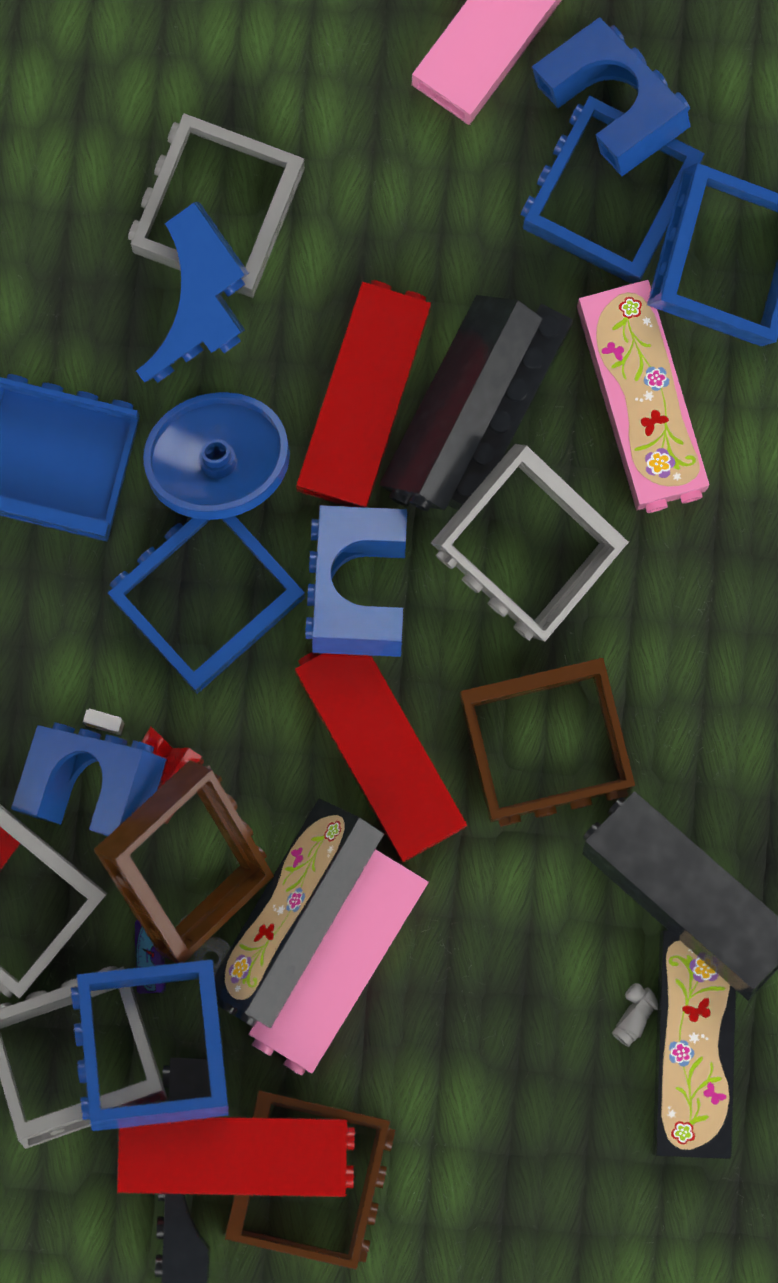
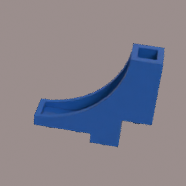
M200 202L192 203L165 223L175 243L181 269L180 301L175 320L166 339L157 352L136 370L144 383L154 378L156 383L165 379L175 371L171 365L183 357L187 363L204 351L200 345L203 342L211 353L218 349H221L223 354L241 342L238 335L245 331L220 294L225 292L227 297L245 286L246 284L242 279L249 272Z

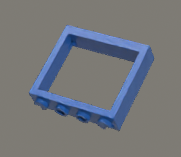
M589 96L584 106L579 103L576 106L569 121L570 124L574 125L569 136L567 137L562 134L553 151V154L558 157L553 166L546 165L537 181V185L541 186L536 198L529 196L520 215L525 217L523 229L633 284L640 282L668 228L683 170L696 163L701 164L705 153L675 138L659 149V151L683 162V165L634 260L631 262L540 216L591 118L594 117L609 125L624 114Z
M696 163L683 170L647 305L761 347L775 343L778 340V260L761 324L677 295L706 186L778 213V193Z
M236 516L222 520L283 586L285 591L194 672L125 595L210 520L192 518L184 526L181 523L176 524L165 534L166 542L157 550L154 547H150L137 559L140 565L129 574L127 571H123L110 583L112 589L108 592L109 597L196 694L202 691L305 599V592Z
M212 960L77 975L78 987L71 988L73 1010L80 1009L81 1023L74 1024L76 1046H83L84 1060L77 1061L80 1083H87L88 1097H81L83 1120L90 1119L92 1131L229 1116ZM199 979L211 1097L101 1109L91 991Z

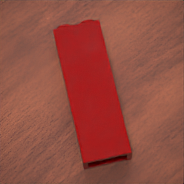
M372 280L371 284L362 281L296 484L297 492L345 507L368 508L431 311V303L425 301V296L412 291H406L405 294L392 291L390 285L381 281Z
M311 652L298 660L300 666L295 668L297 678L402 864L465 829L467 823L372 656L326 653L319 655L318 653Z
M212 1117L119 1128L117 1193L346 1197V1188H353L354 1165H346L347 1150H354L355 1127H347V1119Z

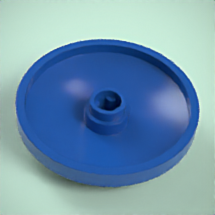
M220 392L188 399L168 411L150 432L144 448L143 461L149 485L156 497L165 506L187 517L214 520L240 515L255 508L269 498L285 477L289 465L290 449L283 423L271 408L261 401L243 394Z

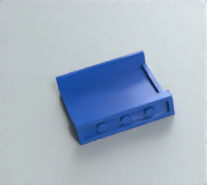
M7 374V378L0 377V516L108 542L140 420L138 411L133 410L134 405L121 400H113L112 404L98 401V396L84 391H78L77 396L64 393L62 387L51 383H42V387L28 384L27 378L14 374Z

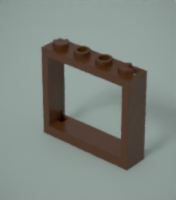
M604 658L460 691L459 696L490 823L499 821L500 827L521 822L520 815L533 812L536 818L556 814V807L570 804L571 810L593 805L591 798L606 795L607 801L617 800L621 797H627V790L635 786ZM594 679L619 780L499 808L475 706Z
M191 760L94 849L158 953L175 963H184L274 877L265 861L266 853L255 844L251 837L253 835L252 829L236 812L238 808L237 803L222 788L220 784L222 782L221 776L214 774L209 765L202 766ZM197 792L240 866L174 928L131 859L130 854Z
M259 1090L253 1117L269 1118L271 1106L274 1105L330 1119H347L348 1123L376 1129L349 1252L343 1253L244 1230L243 1227L251 1195L234 1196L225 1239L357 1270L359 1261L366 1263L371 1240L364 1239L367 1224L373 1226L375 1224L379 1203L372 1202L375 1187L383 1188L387 1166L380 1164L383 1151L391 1152L395 1129L389 1128L390 1120Z

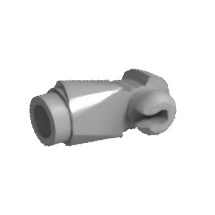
M639 983L631 985L626 991L625 997L632 1004L627 1008L617 1023L616 1028L612 1031V1035L627 1047L633 1041L635 1042L637 1038H641L651 1012L654 1009L658 1010V1001L649 987L643 989Z

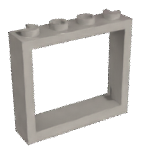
M183 113L180 123L174 122L167 140V142L171 143L166 156L161 154L154 171V175H157L158 178L154 187H148L145 191L141 207L145 208L140 221L134 220L129 231L128 240L132 241L133 253L181 271L177 250L149 240L148 236L190 133L285 168L245 268L249 274L242 279L246 285L236 291L253 298L304 172V158Z
M514 444L431 542L439 551L436 557L450 569L456 566L465 575L462 581L473 591L479 593L482 590L490 598L488 605L502 617L508 614L516 622L513 628L527 640L535 638L544 642L629 543L527 445ZM517 467L529 476L599 543L535 620L526 614L452 545Z
M0 804V827L88 899L20 981L0 966V992L8 998H11L14 994L20 999L107 893Z
M111 966L101 969L98 972L123 970L125 968H117L116 966ZM77 979L66 981L61 985L60 989L48 993L47 991L31 993L26 997L25 1001L13 1005L11 1003L0 1004V1029L71 1005V988L78 987ZM133 987L119 988L147 1080L100 1096L101 1109L152 1104L168 1100ZM114 989L91 991V997ZM0 1032V1080L16 1135L22 1146L26 1149L90 1127V1119L83 1120L81 1103L26 1121Z

